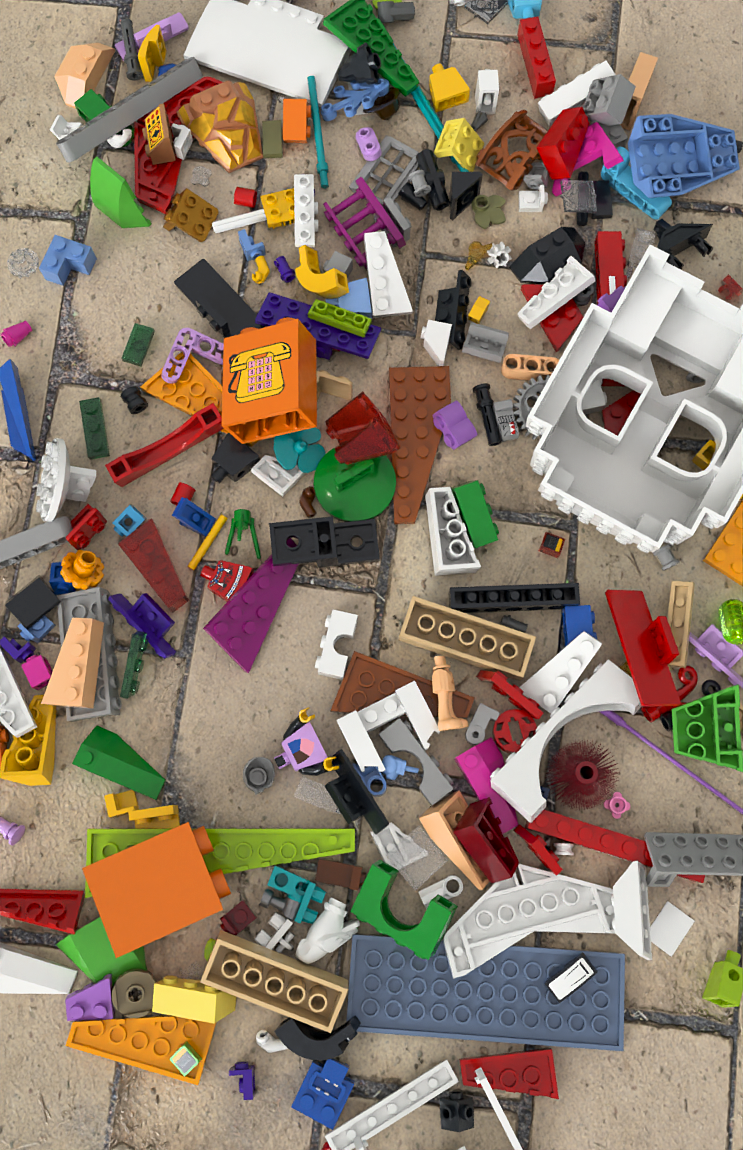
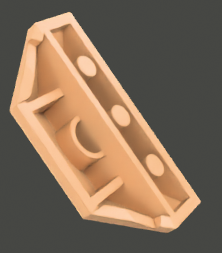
M98 42L70 47L55 74V79L66 105L76 108L74 105L75 101L90 89L95 90L115 53L114 48Z

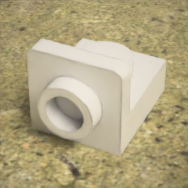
M173 123L171 126L175 138L173 148L177 158L184 160L193 142L191 130L184 125Z
M540 185L539 191H519V212H542L544 204H547L548 193L544 192V185Z

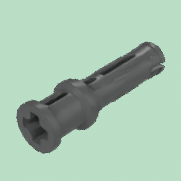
M123 19L120 24L126 52L124 56V62L127 64L128 70L126 76L129 80H140L143 78V73L140 68L133 35V22L130 19Z

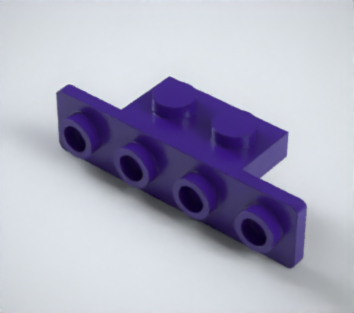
M121 593L111 595L108 598L113 608L126 618L127 623L140 633L143 640L149 642L156 654L164 659L175 655L176 651L163 638L175 622L147 593L142 594L134 605Z

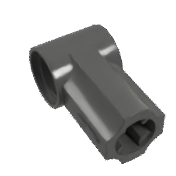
M377 2L378 19L382 23L414 19V2Z

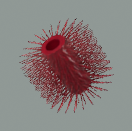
M582 740L583 751L581 750V741L579 742L580 749L578 745L563 746L568 749H564L563 754L562 752L555 754L554 760L556 763L550 766L555 765V767L546 774L559 770L554 775H563L547 781H555L548 786L561 783L553 787L556 788L567 783L566 785L568 786L556 796L562 793V798L570 799L568 801L573 806L576 804V808L577 802L579 805L580 800L581 808L583 805L588 809L589 806L601 803L600 801L605 802L601 798L602 795L604 797L605 795L608 796L605 792V788L611 785H608L610 783L608 780L620 772H612L614 771L613 769H608L614 765L603 767L609 763L599 766L600 764L598 763L608 754L602 757L601 751H594L595 746L593 748L591 742L590 746L592 749H590L587 740L589 752L586 742L584 741L583 746ZM568 752L570 756L567 757L566 763L563 764L561 758H565L564 755H568Z

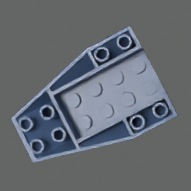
M673 114L642 115L636 118L628 141L630 164L634 185L648 198L680 196L740 170L734 130Z

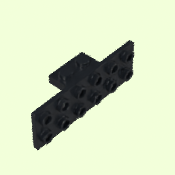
M201 259L174 281L177 288L196 307L200 316L206 318L213 330L219 332L224 338L238 335L245 328L261 329L265 327L255 323L257 314L205 259Z

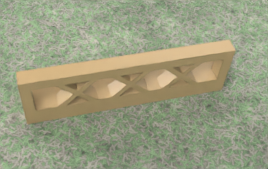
M671 582L667 620L678 647L679 655L668 664L669 670H674V667L686 668L695 588L694 582Z

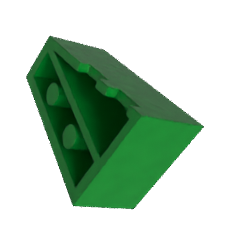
M473 480L451 487L462 522L467 529L466 533L473 547L478 548L497 541L499 530L496 523L492 522L490 515L493 513L490 504L485 501L484 495H486L483 484H479L478 480Z

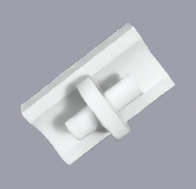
M275 912L268 923L276 931L270 936L261 929L254 940L258 945L271 950L279 941L280 944L275 949L277 952L281 953L284 948L291 951L294 946L290 941L295 935L290 931L285 938L283 935L293 924V920Z

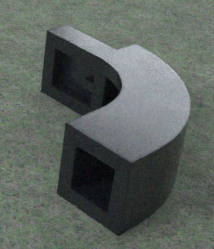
M355 1015L329 1033L318 1031L306 1023L288 1017L280 1023L274 1032L282 1043L298 1056L310 1060H328L341 1055L349 1044L348 1042L358 1034L356 1030L361 1022Z

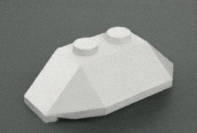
M633 861L613 886L611 902L614 907L615 917L612 919L615 933L631 949L646 960H652L648 887L646 882L647 869L642 863Z

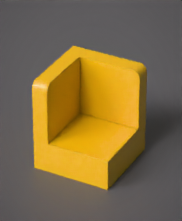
M134 790L104 796L109 818H116L129 814V811L139 810Z

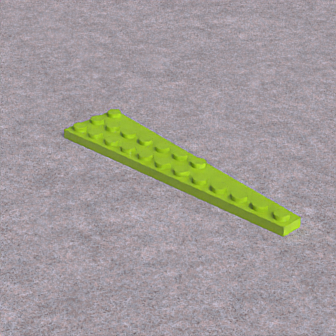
M173 828L87 829L86 866ZM205 828L214 851L204 855L203 858L209 873L221 868L223 874L355 852V828ZM86 881L85 898L93 897Z

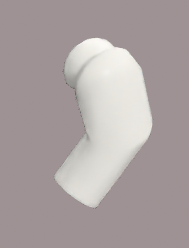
M260 1030L256 1035L257 1044L268 1053L288 1049L280 1039H275L266 1030Z

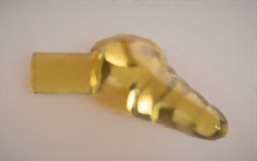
M473 241L469 245V256L465 269L469 270L482 259L487 250L491 249L492 243L482 246L480 242Z

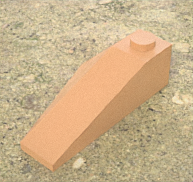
M460 790L429 807L419 819L436 845L479 890H483L489 883V880L453 832L468 807Z

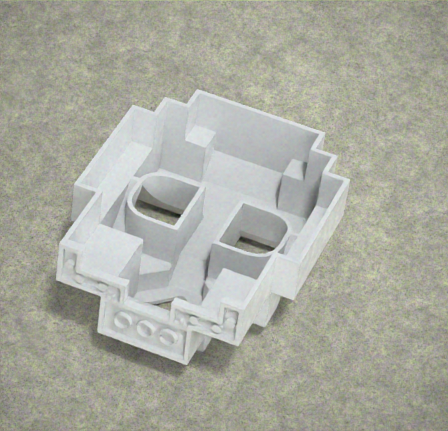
M649 245L612 313L591 303L526 421V427H528L530 433L536 436L542 435L533 452L530 466L533 467L532 471L542 476L546 474L538 490L541 492V496L549 501L556 500V505L559 506L558 509L566 514L571 512L577 515V519L584 524L592 523L597 526V531L605 535L610 533L616 536L615 540L623 545L636 543L637 548L645 553H649V551L653 553L658 550L663 542L672 546L674 544L678 545L694 535L700 522L711 529L726 524L743 494V304L740 308H737L702 290L704 281L667 263L666 261L670 254L652 245ZM655 354L695 374L705 381V385L669 396H663L650 356ZM611 379L640 393L618 436L594 424L582 412V399L591 384L596 380ZM679 415L703 426L715 439L716 447L709 466L701 472L692 473L681 470L657 457Z

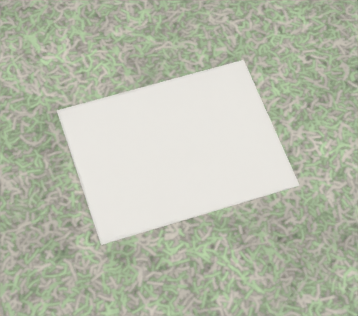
M667 901L650 927L651 942L672 957L695 921Z

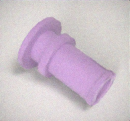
M0 816V833L3 834V838L9 839L8 843L13 846L24 835L25 826H18L14 822L10 823Z

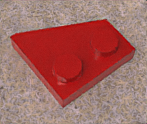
M520 824L513 830L528 844L527 847L553 874L557 876L563 870L557 863L559 858L551 850L547 851L545 848L547 843L540 835L534 836Z

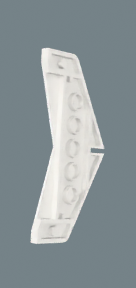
M519 864L517 870L522 885H519L516 872L512 878L495 882L445 933L443 943L453 979L468 974L534 931L616 934L612 924V919L615 917L614 907L611 902L613 889L559 874L556 876L552 872Z

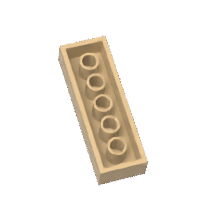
M412 596L399 634V641L491 672L499 671L506 677L518 681L524 678L536 639L535 636Z
M222 930L218 934L200 983L329 1033L332 1032L348 992V979L305 964L302 961Z

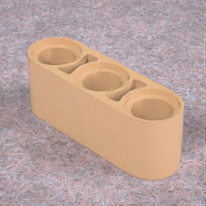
M509 354L503 360L501 373L508 379L530 380L533 377L537 381V377L541 375L544 380L547 375L551 376L553 373L548 371L547 368L555 369L559 359L545 356ZM508 364H512V365H514L516 368L511 369V368L507 367V365H508ZM527 366H533L536 370H529Z

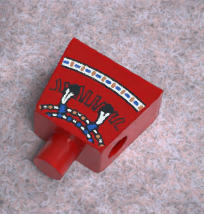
M220 560L215 569L205 565L200 576L210 580L207 587L212 593L228 602L255 572L251 567Z

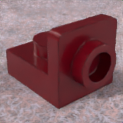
M242 900L220 918L222 922L220 926L223 931L236 936L253 922L257 916L246 902Z

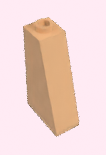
M640 52L629 78V81L636 87L623 123L620 124L624 129L631 131L658 57Z

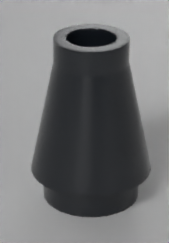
M407 182L398 194L403 201L421 211L427 204V201L423 196L416 197L413 184Z

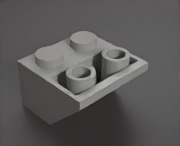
M621 74L593 80L583 104L588 120L606 126L622 124L636 86Z

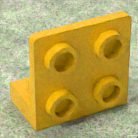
M178 805L128 812L129 821H135V828H175L180 826Z

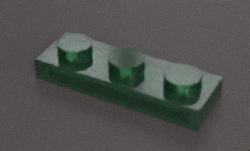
M97 397L79 401L88 458L92 460L110 456L101 399Z
M137 631L132 634L120 697L129 699L138 692L140 681H137L138 674L141 673L144 666L142 655L148 646L146 632Z

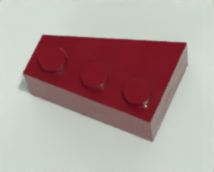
M490 797L470 803L453 832L490 883H495L512 878L519 865V861L508 836L504 837L499 827L501 821L499 817L495 818L490 807L493 803Z

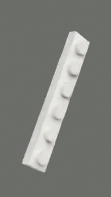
M447 1059L327 1133L325 1138L331 1150H352L355 1148L353 1141L355 1137L360 1135L362 1141L368 1140L459 1081Z

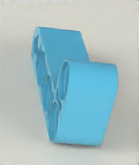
M618 147L617 150L624 161L609 169L603 165L601 178L609 180L610 187L655 220L659 219L672 205V200L670 197L648 198L633 183L632 170L629 166V152L624 147Z

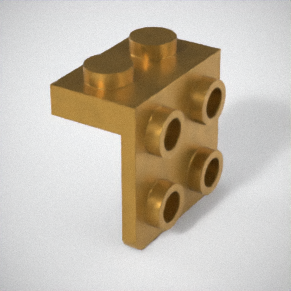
M186 188L180 194L176 193L171 202L174 205L171 210L169 209L163 218L166 220L163 228L170 231L176 226L199 242H203L206 240L212 227V222L215 221L218 215V209Z

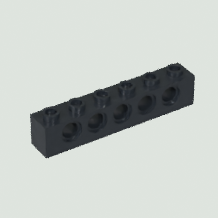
M579 583L450 587L448 593L449 608L463 613L562 610L565 606L580 605Z

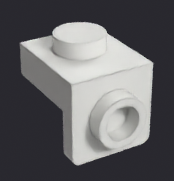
M57 115L50 131L60 140L83 124L67 122L62 115Z

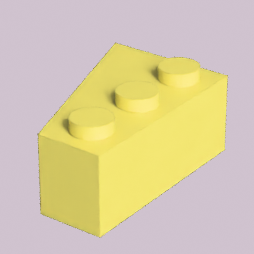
M165 976L162 980L154 983L152 1012L215 1024L235 1011L236 996L200 983L201 980Z

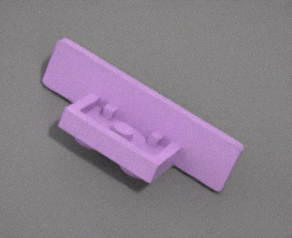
M178 12L133 34L137 53L144 38L155 25H160L164 42L187 31L189 27L182 14ZM122 40L115 44V48L124 61L126 52L124 41Z
M713 623L698 638L690 632L689 641L696 647L695 651L703 658L707 656L712 661L711 665L717 671H724L729 676L727 679L733 685L739 684L743 688V678L731 668L743 656V649Z

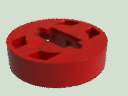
M519 709L507 710L495 721L493 738L497 746L503 751L510 754L513 752L517 753L521 749L520 746L523 741L528 738L529 733L533 732V736L536 734L537 726L534 719L525 711ZM510 718H514V721L519 723L523 738L520 740V744L512 740L508 725L511 722ZM523 719H527L530 724H527ZM503 724L501 730L497 731V725ZM503 739L506 745H503L500 740Z

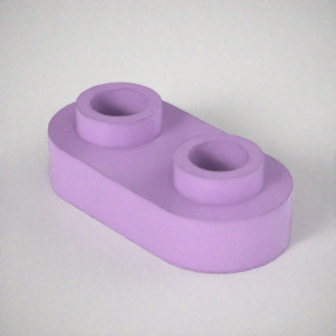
M361 128L356 133V140L361 153L367 161L377 160L382 153L377 137L372 128Z

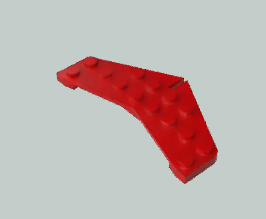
M209 76L203 77L164 102L170 126L173 123L182 125L176 112L183 105L190 103V98L193 95L223 82ZM150 111L139 118L137 122H134L135 196L141 204L166 214L172 206L171 202L174 197L183 159L177 158L175 153L176 161L153 165L151 157H147L145 145H148V140L144 139L142 128H146L144 119L152 112Z

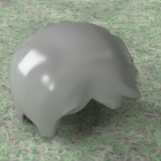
M254 757L249 760L243 769V781L248 789L257 795L263 792L265 788L272 786L275 777L272 762L265 757Z

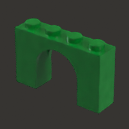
M378 860L372 864L350 912L355 914L358 920L365 923L368 922L374 926L379 933L392 937L398 945L408 947L414 951L417 957L429 960L436 953L458 906L438 894L430 901L419 924L407 925L398 921L390 911L388 895L399 870L382 860Z

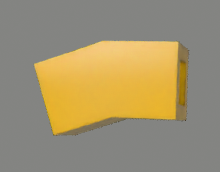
M479 296L468 314V320L480 324L488 310L490 301Z

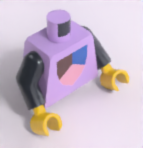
M307 707L301 710L299 716L289 725L281 743L285 752L274 757L279 769L292 764L296 772L299 771L302 775L318 776L328 771L337 770L339 766H332V760L336 759V757H327L311 723L308 722L315 718V714L308 717L306 712L310 708Z

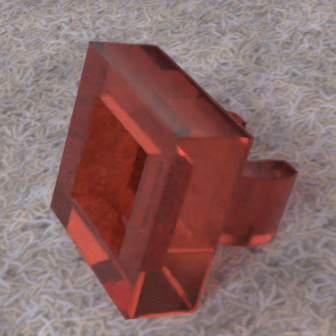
M729 274L723 279L727 285H722L718 289L720 293L725 289L729 290V295L725 297L727 301L732 299L734 293L737 296L743 293V288Z

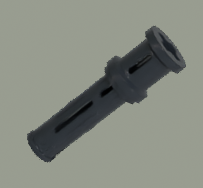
M488 383L479 384L472 388L473 393H476L478 402L476 406L482 414L488 445L496 446L501 444L492 408L494 400L491 399L489 392L491 387Z

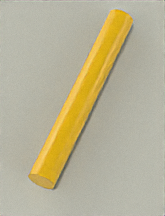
M222 514L219 516L188 564V568L193 571L196 569L227 521V517Z

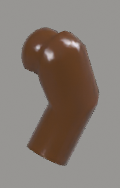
M311 486L303 490L299 500V504L308 518H312L317 514L312 506L316 494Z

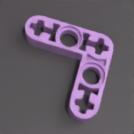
M191 328L181 329L161 374L163 380L170 384L179 380L190 352L223 365L220 353L223 352L224 344ZM188 334L190 335V340L187 341L185 347L181 346L184 339L183 336ZM200 343H209L211 349L209 351L201 350ZM217 347L215 354L212 355L214 348ZM181 351L185 357L179 361L174 358L173 353ZM174 364L177 366L174 371L175 375L171 378L168 377V372L166 371H170Z

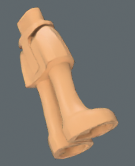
M445 656L434 657L436 666L433 667L432 686L433 693L438 694L439 701L438 729L439 731H448L469 727L466 719L457 718L453 712L452 694L455 691L453 674L449 671L451 667L446 664Z

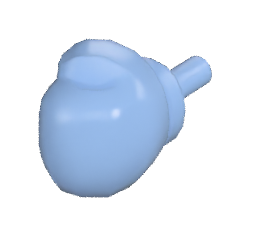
M386 755L382 759L386 769L382 773L386 775V779L395 780L398 775L403 776L405 771L418 774L419 768L406 766V760L392 755Z

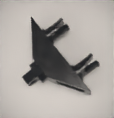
M660 219L656 222L653 229L659 238L657 248L670 254L666 261L667 263L682 269L684 264L674 256L687 248L695 246L703 257H705L706 253L709 255L712 252L713 247L704 239L707 238L713 224L678 223L671 226L665 220Z

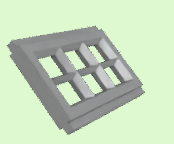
M386 135L380 143L381 156L377 160L366 162L349 186V189L355 193L358 188L355 180L362 176L366 182L371 176L379 181L372 192L375 194L383 183L391 188L384 199L391 197L393 202H395L401 188L409 182L408 176L419 168L416 160V155L419 152ZM391 146L400 151L393 162L383 158ZM403 153L412 158L405 169L395 165ZM380 161L389 165V168L382 177L373 174ZM392 168L401 172L394 185L385 180ZM376 196L380 204L383 206V200Z

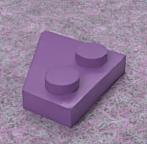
M107 974L95 984L92 982L84 986L82 990H76L67 995L65 999L67 1021L114 1018L112 974Z

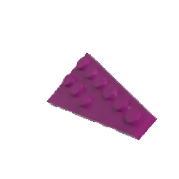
M291 538L288 539L287 545L289 547L297 546ZM272 554L203 628L246 673H249L298 566V564L273 566Z

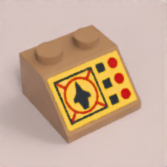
M164 103L159 104L144 119L146 128H142L144 139L148 140V145H145L146 155L151 157L153 165L176 161L172 131Z

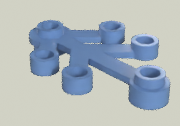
M379 78L378 83L368 85L366 82L358 83L354 80L350 82L353 90H345L342 85L333 89L335 97L347 99L334 105L331 103L322 105L321 115L323 120L331 121L337 117L336 111L344 108L346 117H353L361 103L364 109L373 107L377 97L384 96L389 92V81Z

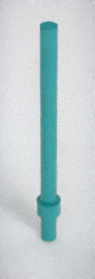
M308 76L318 164L316 165L317 173L320 175L321 188H328L327 173L329 170L328 163L325 161L315 76Z

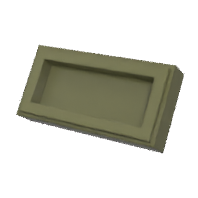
M281 120L262 121L263 157L283 158Z

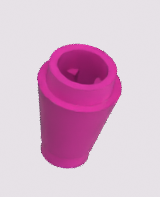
M23 321L3 329L4 332L0 333L8 347L16 346L32 331V328L27 321Z

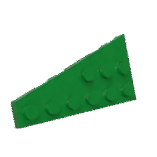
M349 0L324 18L323 25L355 53L357 52V47L367 43L372 52L377 53L381 60V68L378 69V73L388 80L392 86L398 88L405 97L418 88L419 80L410 66L405 64L401 58L400 50H396L393 45V39L380 19L376 18L373 14L372 6L367 4L365 0Z

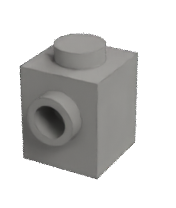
M335 251L331 259L326 260L323 271L325 273L335 268L347 274L348 278L353 270V259Z

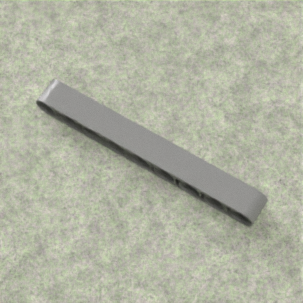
M195 57L185 59L60 139L56 145L66 162L69 163L78 159L155 109L159 104H163L200 80L203 74Z

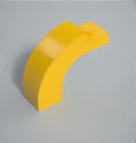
M306 245L299 247L301 266L296 268L295 272L300 284L305 289L329 299L338 298L349 293L347 274L335 268L321 274L317 251Z

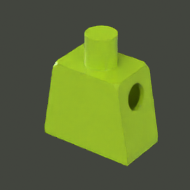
M727 950L725 960L713 964L702 996L703 999L723 1008L739 1007L743 992V968L738 966L741 958L739 953Z

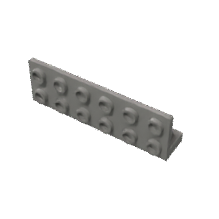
M646 832L644 835L653 865L646 877L648 887H670L677 874L743 876V835Z

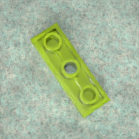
M315 299L308 312V318L363 338L372 321L371 318Z

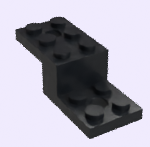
M333 516L269 523L273 566L316 562L317 567L320 568L380 561L375 519L334 523ZM292 537L299 540L298 545L293 548L287 545L288 539ZM359 537L363 543L359 547H354L351 544V540Z

